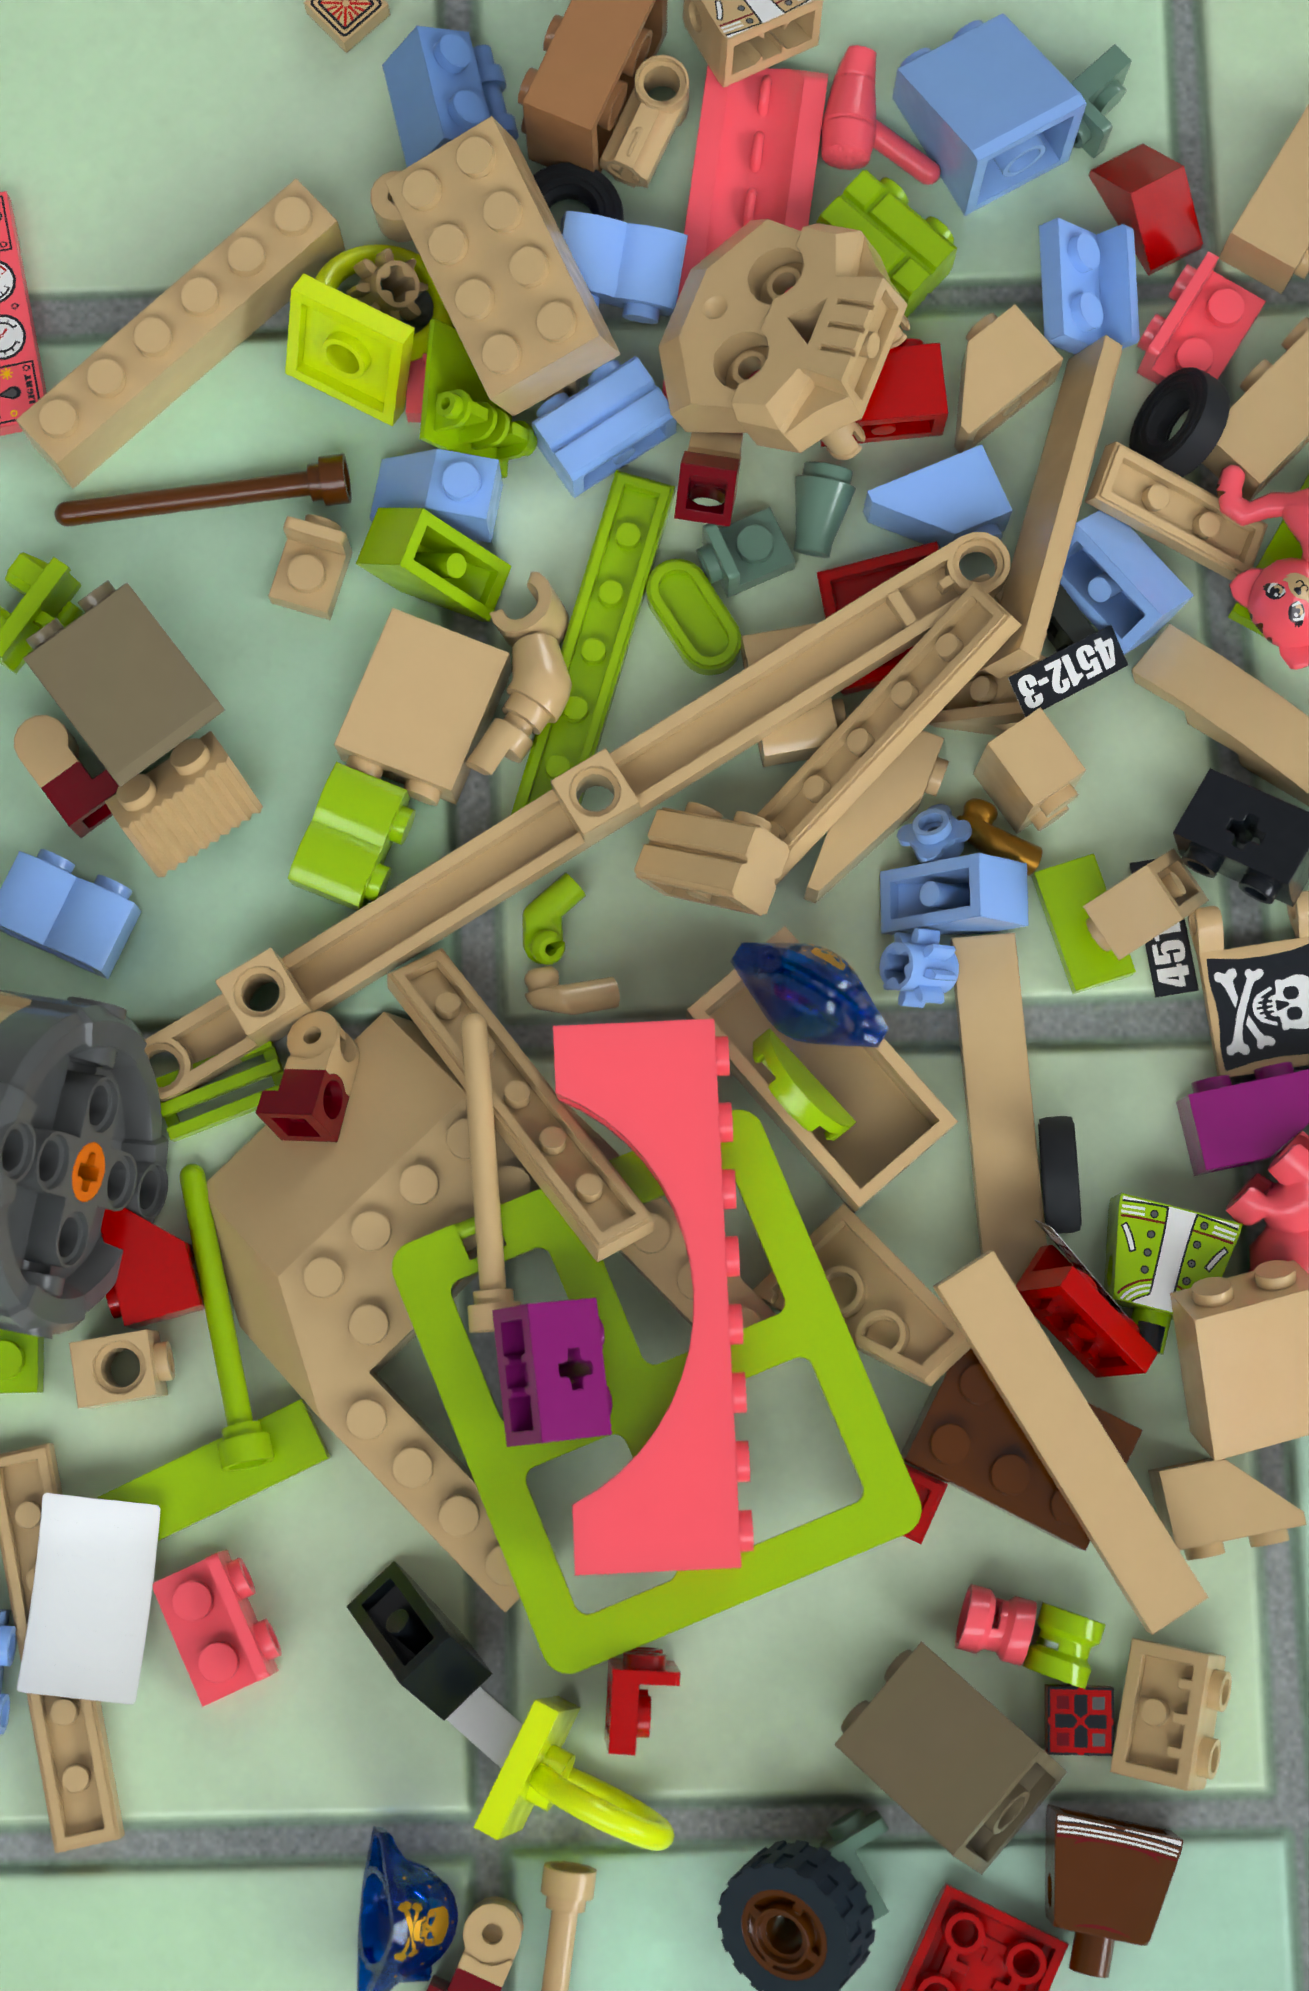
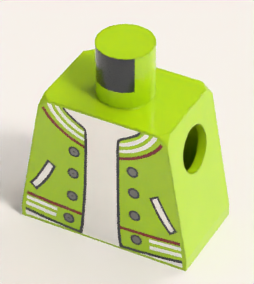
M1120 1193L1112 1197L1109 1203L1104 1289L1119 1306L1133 1309L1131 1319L1139 1327V1334L1158 1354L1163 1355L1171 1319L1174 1320L1170 1293L1192 1288L1195 1282L1204 1278L1222 1277L1241 1233L1242 1224Z

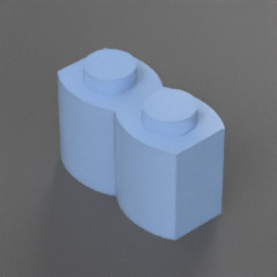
M566 210L561 218L560 231L598 309L599 303L623 308V318L646 324H657L659 315L670 316L673 313L677 303L688 235L649 225L626 223L596 214Z
M40 849L37 857L19 851L0 889V931L91 973L109 979L141 914L138 906L129 900L133 891L125 885L99 874L94 883L72 875L75 868L72 862L48 850Z

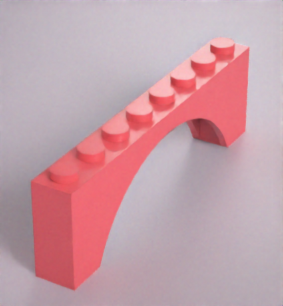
M714 1019L553 1026L555 1092L558 1101L585 1113L604 1125L627 1144L648 1168L665 1194L684 1238L693 1289V1323L689 1351L682 1378L671 1405L658 1428L641 1451L607 1483L572 1505L575 1576L742 1568L741 1552L754 1551L752 1510H739L737 1482H750V1457L748 1440L735 1441L734 1413H747L745 1372H732L731 1345L743 1344L742 1305L728 1303L727 1277L740 1276L738 1236H725L724 1210L736 1209L735 1169H722L721 1143L733 1142L731 1102H718L717 1076H730L728 1036H715Z

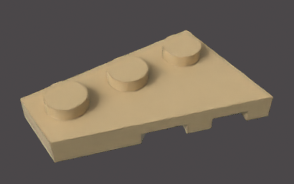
M844 1203L809 1236L858 1351L931 1387L971 1349L945 1305ZM771 1272L753 1291L767 1305L782 1311L784 1308V1298L774 1274Z

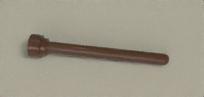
M342 453L319 456L318 463L307 464V471L66 501L56 507L54 515L59 524L68 527L311 496L313 502L323 500L325 506L351 503L352 494L345 454Z

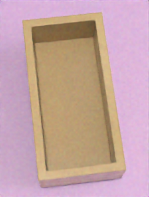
M492 116L384 181L480 381L492 402L512 416H516L621 355L516 140Z
M786 926L780 929L686 1011V1020L714 1019L715 1036H728L730 1072L853 1213L865 1205L958 1122ZM770 1028L856 1121L850 1129L835 1141L825 1139V1130L821 1126L817 1127L814 1131L804 1129L786 1112L770 1092L768 1086L776 1079L775 1076L762 1062L755 1063L753 1059V1041Z

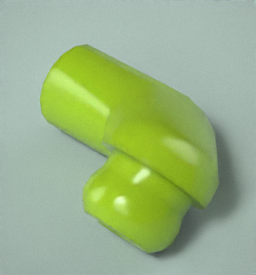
M566 872L529 903L523 911V948L528 958L534 963L551 965L563 957L566 948L563 941L562 917L586 896L581 887Z

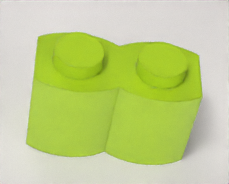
M336 762L320 795L312 821L301 840L287 877L291 884L356 911L366 906L369 900L374 901L382 896L392 871L391 867L384 865L386 856L393 842L403 845L416 814V810L408 807L410 802L408 791Z

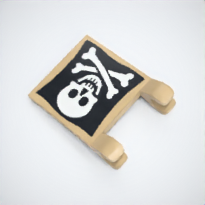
M1309 891L1301 892L1293 907L1287 905L1288 916L1296 937L1294 939L1224 949L1223 920L1221 910L1218 907H1201L1188 915V926L1197 954L1217 1076L1229 1075L1230 1077L1254 1074L1255 1069L1283 1062H1292L1293 1067L1309 1065Z

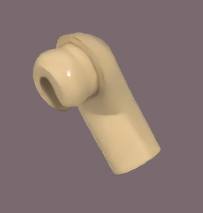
M545 966L529 970L524 978L528 988V993L525 994L528 1003L538 1010L578 1015L617 1008L619 1006L620 993L614 977L559 985L558 971L552 966Z

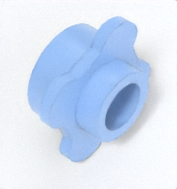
M936 804L918 814L912 824L903 825L898 830L897 838L900 845L913 848L917 860L922 864L959 857L964 849V842L972 834V828L967 820H957L952 816L948 805Z

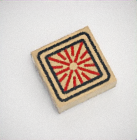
M306 0L304 2L306 13L346 53L390 16L389 5L385 0Z

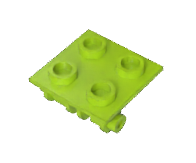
M432 318L429 325L419 439L439 449L498 459L502 478H507L508 460L529 456L536 449L537 438L534 435L533 428L530 424L521 420L512 422V415L489 399L456 329L436 318Z

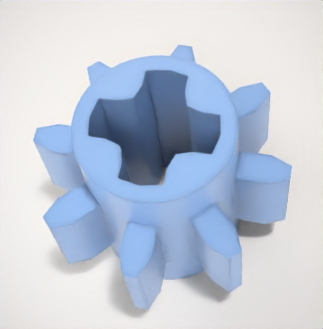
M915 928L912 934L896 932L894 934L895 942L886 947L880 959L879 970L884 983V990L900 991L898 996V1005L923 1008L926 1003H944V993L953 988L959 974V963L954 953L956 951L955 947L939 945L940 931Z

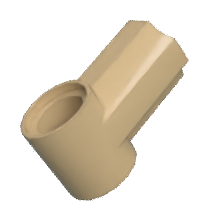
M667 55L652 56L643 61L637 69L634 79L635 87L600 158V167L611 174L615 180L633 188L636 186L648 188L675 129L687 117L689 109L688 72L680 61ZM664 86L674 90L676 95L667 101H657L649 97L648 93L655 87Z

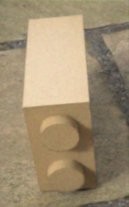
M392 608L334 743L341 760L346 762V766L379 779L384 776L404 784V789L408 791L411 798L425 804L437 806L439 800L442 799L456 805L471 771V768L466 766L465 762L489 728L512 673L509 652Z
M1272 1260L1259 1264L1251 1272L1229 1278H1204L1195 1282L1192 1288L1170 1293L1190 1433L1214 1461L1308 1436L1309 1274L1294 1260Z

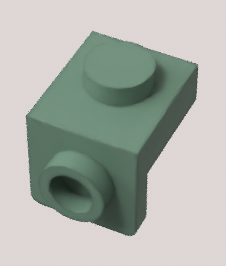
M858 1808L827 1827V1831L831 1837L821 1842L820 1846L832 1852L831 1856L839 1862L843 1860L852 1869L851 1874L858 1882L861 1881L867 1892L865 1896L868 1904L872 1905L875 1917L872 1922L887 1914L889 1910L855 1850L882 1835L889 1828L877 1810L865 1816L862 1809Z

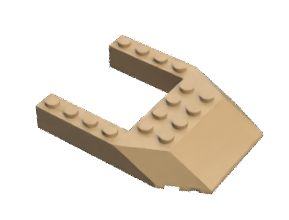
M383 1012L354 1040L360 1051L359 1063L338 1142L280 1140L265 1125L207 1181L208 1200L217 1232L225 1278L239 1326L325 1425L506 1613L520 1599V1596L470 1470L377 1375L416 1336L392 1274V1262L396 1252L403 1245L474 1217L466 1091L413 1021ZM566 1105L608 1160L620 1156L570 1106ZM495 1129L501 1205L538 1190L540 1187ZM658 1198L644 1204L655 1219L654 1232L621 1249L619 1253L692 1326L693 1289L684 1238L672 1208L662 1198ZM476 1234L462 1239L470 1260L477 1258ZM503 1237V1247H504V1246H506L507 1244H506L505 1239H504V1237ZM478 1273L464 1278L454 1285L452 1289L453 1299ZM727 1277L728 1303L742 1305L743 1328L777 1315L740 1277Z

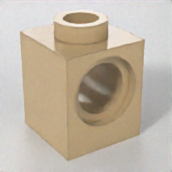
M145 1329L69 1343L78 1408L93 1409L168 1396L166 1381L175 1379V1364L169 1341L160 1342L159 1331ZM129 1349L139 1359L140 1372L132 1384L122 1387L114 1380L111 1366L114 1358L120 1352Z

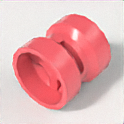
M970 1584L959 1616L955 1648L975 1654L983 1649L996 1652L1001 1661L1021 1666L1031 1643L1037 1611L1036 1601L1014 1596L1009 1600L995 1597L991 1589Z

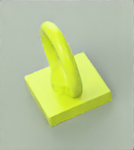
M363 245L348 249L330 259L320 269L315 279L303 273L292 287L285 373L393 427L404 412L410 362L423 358V353H427L430 321L422 330L414 334V327L337 289L344 280L356 274L353 267L366 258L375 264L376 255L386 248H391L394 260L407 262L412 258L416 260L414 270L419 278V282L428 284L427 292L433 302L432 318H436L453 328L454 325L420 254L393 245Z
M560 1696L535 1699L473 1828L499 1840L521 1831L534 1805L548 1812L554 1804L579 1820L630 1844L654 1851L668 1848L674 1840V1830L662 1815L617 1787L573 1767L575 1755L564 1750L562 1746L581 1707Z

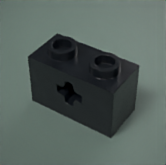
M1210 768L1173 831L1179 855L1182 856V862L1203 876L1214 878L1219 873L1239 882L1238 887L1257 901L1272 904L1276 899L1293 907L1309 880V812ZM1256 837L1259 838L1260 844L1251 841ZM1236 842H1240L1246 845L1243 849H1240L1237 847Z

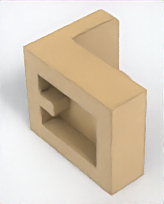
M309 514L305 516L304 520L287 516L283 526L287 541L268 597L272 604L331 620L353 553L347 535L341 531L339 524L322 516Z

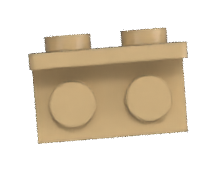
M1132 1638L1110 1772L1185 1791L1204 1789L1207 1779L1212 1780L1215 1777L1220 1762L1221 1743L1219 1739L1213 1737L1217 1712L1225 1711L1231 1693V1673L1224 1671L1226 1657Z

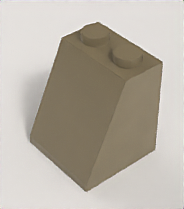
M107 580L77 602L85 613L66 627L56 617L27 638L26 641L33 651L24 656L23 659L121 787L213 720L225 709L130 585L125 583L116 590L110 581Z
M921 1641L914 1651L910 1649L905 1650L895 1658L884 1676V1680L887 1683L870 1702L867 1700L862 1701L849 1712L841 1725L843 1734L834 1745L952 1856L982 1875L1066 1775L1067 1771Z

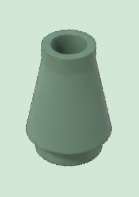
M823 462L804 463L802 475L795 477L796 539L793 549L795 552L813 557H830L832 544L856 490L851 485L853 474L851 470Z

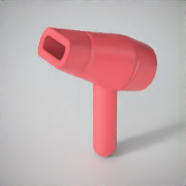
M849 46L838 65L822 121L821 156L823 161L837 169H861L869 163L872 149L874 148L922 184H934L940 177L939 165L876 119V52L865 46Z

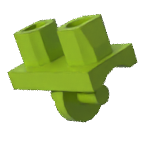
M22 552L7 570L6 582L24 595L12 613H9L0 606V664L15 674L25 664L23 657L33 651L26 641L27 638L56 617L66 627L83 614L79 607L70 602L82 585L70 574L71 569L54 556L49 563H46Z

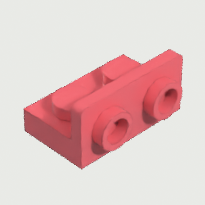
M1208 251L1198 269L1187 264L1168 295L1170 299L1176 301L1168 317L1165 319L1156 313L1143 333L1137 347L1146 351L1137 373L1158 385L1172 373L1183 368L1193 367L1207 372L1218 380L1266 301L1213 271L1219 257Z
M228 1550L219 1551L206 1557L204 1560L153 1583L152 1589L202 1707L279 1671L274 1660L282 1655L279 1641L269 1621L263 1619L258 1622L248 1599V1597L255 1594V1587L250 1573L240 1557L232 1560Z

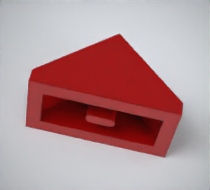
M1142 143L1090 170L1088 176L1118 225L1125 224L1134 229L1135 254L1148 276L1201 249L1203 241L1184 165Z

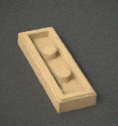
M1117 441L1105 446L1085 499V503L1231 581L1239 573L1253 568L1268 526L1263 521L1245 526L1239 525L1220 511L1218 496L1165 469Z

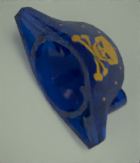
M744 942L740 944L730 961L767 1020L778 1031L796 1041L810 1044L878 1048L889 1030L855 970L843 957L823 946L808 943Z
M373 1826L361 1891L358 1925L357 1991H391L399 1983L428 1982L430 1980L432 1965L444 1955L455 1936L458 1923V1907L454 1894L441 1878L427 1866L405 1858L398 1849L393 1836L383 1827Z

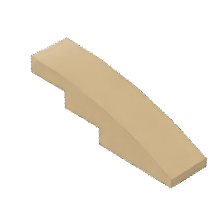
M1169 624L1131 670L1134 682L1184 711L1187 724L1237 753L1242 767L1309 806V716L1222 655Z

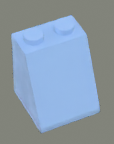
M1004 13L985 23L982 20L968 23L953 36L951 41L932 51L930 48H922L909 55L897 69L892 97L927 156L939 165L940 177L964 216L1069 161L1087 104L1081 93Z

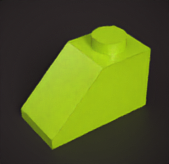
M378 508L355 563L402 593L482 622H490L491 616L489 613L494 612L512 567L424 508Z

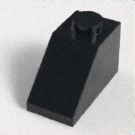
M395 1561L346 1606L398 1682L443 1721L493 1674L461 1631Z

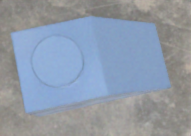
M982 444L867 491L863 509L868 523L922 544L937 541L941 548L971 532H986L1001 539L1003 536L1001 532L1005 531L1013 511Z
M432 449L382 459L370 520L373 522L378 508H424L471 540L491 543L503 488L499 460L443 449Z
M974 853L880 871L881 934L894 935L896 932L912 934L915 928L938 930L940 935L984 934L1029 926L1027 863L983 853Z

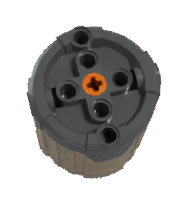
M0 990V1329L52 1339L55 1334H61L74 1329L85 1319V1314L112 1289L117 1280L123 1250L103 1242L100 1229L105 1209L120 1211L126 1208L153 1223L165 1203L168 1192V1175L166 1171L168 1139L162 1135V1114L158 1085L153 1068L145 1052L147 1043L138 1027L126 1016L127 1010L122 1007L79 997H67V1000Z

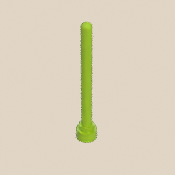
M188 1164L181 1169L179 1178L227 1427L221 1430L223 1441L219 1442L217 1446L222 1471L244 1470L273 1461L274 1454L270 1433L262 1432L260 1421H253L217 1232L208 1200L205 1172L197 1164Z

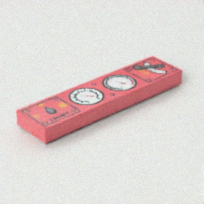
M6 191L0 192V436L23 432L16 419L47 393L12 202Z

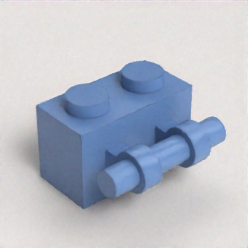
M416 26L382 64L407 167L491 116L515 140L519 137L515 118L512 114L507 113L502 92L506 89V82L502 67L495 64L490 46H472L469 32Z

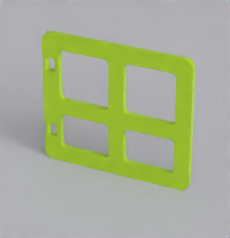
M732 1110L733 1142L721 1143L722 1169H735L736 1186L784 1298V1308L775 1316L743 1328V1344L731 1345L732 1372H745L746 1379L794 1358L808 1360L812 1365L860 1480L862 1495L858 1501L754 1544V1551L741 1552L742 1568L676 1571L674 1577L669 1581L593 1613L581 1612L575 1605L528 1487L527 1474L535 1466L610 1435L506 1447L504 1420L498 1412L452 1296V1289L458 1281L478 1273L477 1258L470 1260L462 1240L476 1234L475 1217L403 1245L393 1258L392 1274L542 1654L548 1665L560 1673L574 1674L903 1536L912 1531L920 1520L921 1502L763 1125L749 1111ZM633 1151L609 1160L643 1205L665 1196L648 1168ZM541 1188L501 1204L502 1234L507 1244L503 1247L504 1262L535 1249H544L551 1255L568 1300L597 1298L599 1318L602 1321L605 1332L602 1349L606 1385L612 1396V1412L610 1415L612 1435H619L624 1438L632 1458H634L656 1431L671 1405L682 1378L688 1352L659 1364H650L643 1359L603 1260L596 1262Z

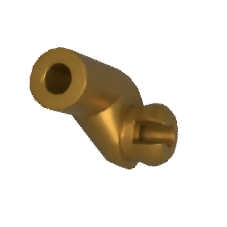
M977 798L968 800L964 805L963 815L957 816V820H967L971 825L972 834L967 841L983 854L1027 863V876L1032 875L1041 861L1042 848L993 826V822L998 816L997 809L993 804Z

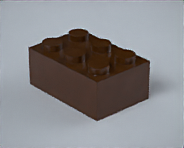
M972 1349L968 1350L935 1382L900 1453L903 1461L1073 1548L1086 1551L1090 1539ZM1088 1403L1127 1465L1143 1430Z

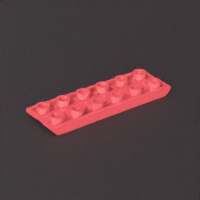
M707 66L684 234L688 235L677 301L690 270L749 221L769 219L802 231L804 226L809 225L829 74L795 69L766 68L723 88L710 67ZM756 370L755 372H753V373L751 374V376L749 377V379H750L753 375H755L759 370ZM663 380L662 393L667 398L665 381Z

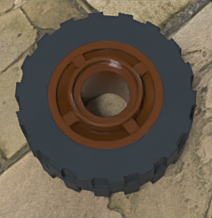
M786 1840L775 1842L769 1849L764 1847L727 1883L729 1887L721 1893L719 1900L721 1913L717 1915L718 1928H721L723 1939L721 1940L725 1952H729L734 1961L733 1966L739 1974L743 1973L751 1981L750 1985L758 1991H839L863 1965L871 1952L868 1948L874 1942L876 1929H872V1920L875 1916L872 1905H869L865 1894L867 1892L861 1881L858 1882L851 1874L852 1869L843 1860L839 1862L831 1856L832 1852L821 1846L816 1848L810 1846L809 1842L797 1840L795 1843H787Z

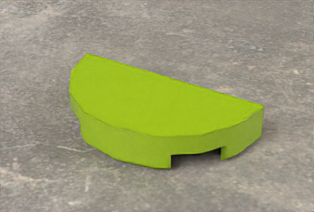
M770 1028L753 1041V1059L755 1063L762 1062L776 1078L768 1086L770 1092L786 1112L804 1129L814 1131L817 1127L821 1126L825 1130V1139L835 1141L856 1123L852 1116Z

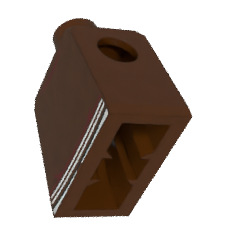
M1047 1805L1045 1914L1053 1926L1075 1932L1069 1969L1088 1976L1109 1978L1115 1940L1140 1946L1148 1945L1182 1851L1183 1839L1171 1830Z

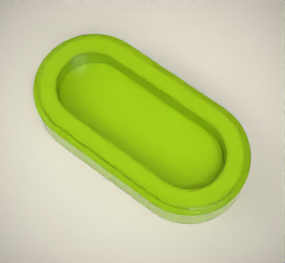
M670 559L657 565L647 580V603L684 663L691 670L702 675H718L729 670L735 664L740 654V629L704 572L696 564L685 559Z

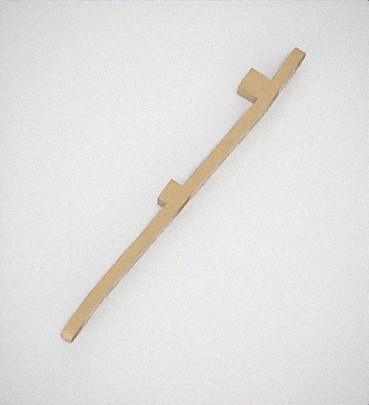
M971 532L959 537L875 587L613 752L609 753L605 748L551 780L552 790L283 958H280L272 948H269L215 980L222 994L145 1039L147 1043L145 1052L149 1059L158 1053L167 1052L173 1054L179 1063V1073L176 1079L170 1085L158 1087L160 1102L171 1100L198 1089L242 1062L240 1058L269 1041L275 1043L288 1035L292 1025L302 1016L310 1012H326L755 745L771 733L917 644L974 583L966 579L959 568V562L966 554L981 552L993 560L995 574L989 580L977 583L994 598L1003 589L1010 571L1011 557L1007 547L998 537L986 532ZM602 786L609 789L614 798L606 809L589 811L579 804L581 794L590 787ZM269 982L278 984L280 991L276 1004L271 1009L263 1012L253 1011L250 1006V1000L254 992ZM214 1056L213 1058L209 1059L208 1061L193 1069L194 1063Z

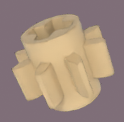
M386 248L376 255L375 264L365 258L353 267L361 280L358 285L352 287L346 293L399 321L400 316L407 321H411L422 313L414 301L419 294L428 289V284L419 282V278L414 270L416 265L414 258L407 262L394 260L391 248ZM380 282H382L383 288L387 290H382Z

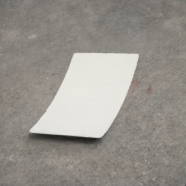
M45 1493L42 1496L34 1584L17 1683V1690L19 1692L130 1705L135 1703L155 1572L160 1522V1507L158 1505Z

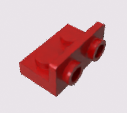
M1054 1245L1041 1246L1016 1284V1288L1033 1315L1095 1378L1147 1373L1158 1352L1139 1334L1140 1330L1137 1324L1128 1316L1118 1312L1097 1291L1095 1281L1083 1271L1076 1269Z
M637 1647L623 1653V1658H611L608 1660L604 1735L608 1754L636 1755L637 1738H649L651 1696H648V1689H639V1685L680 1686L681 1671L674 1661L666 1660V1654H663V1649Z

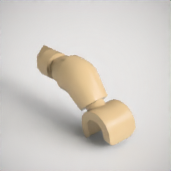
M531 572L527 583V588L537 602L536 607L528 615L514 620L508 618L503 609L489 613L499 632L512 647V681L506 689L510 697L501 708L506 716L504 719L495 718L465 762L466 766L483 775H492L504 757L521 763L533 745L532 740L529 738L531 733L539 735L548 722H557L569 700L572 682L559 647L568 629L569 615L549 581L539 572Z

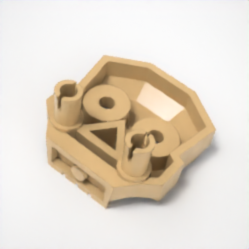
M769 219L751 220L690 270L658 346L670 414L685 432L748 433L758 446L802 453L819 440H822L826 445L827 451L833 458L838 460L853 458L861 451L862 446L857 443L852 434L861 442H865L866 437L864 430L855 421L862 419L889 350L899 346L907 338L902 330L910 331L909 320L904 315L908 304L890 281L881 256L862 231L820 223L804 226L802 231ZM756 370H759L755 375H753V376L749 379V377L751 376V374H752L753 372H755Z

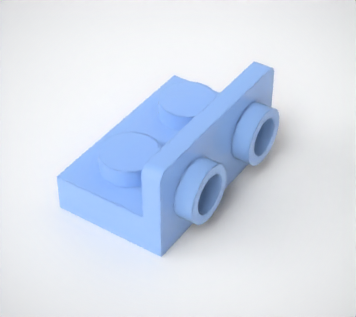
M1056 218L1039 225L1044 337L1049 343L1075 355L1104 335L1123 345L1122 349L1138 343L1140 333L1134 229L1121 224L1102 233L1094 234L1061 218Z

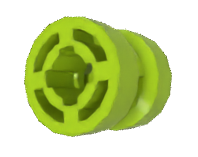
M1042 1602L1036 1620L1041 1630L1037 1642L1029 1646L1022 1666L1056 1680L1086 1689L1092 1670L1087 1660L1091 1648L1100 1644L1106 1624Z

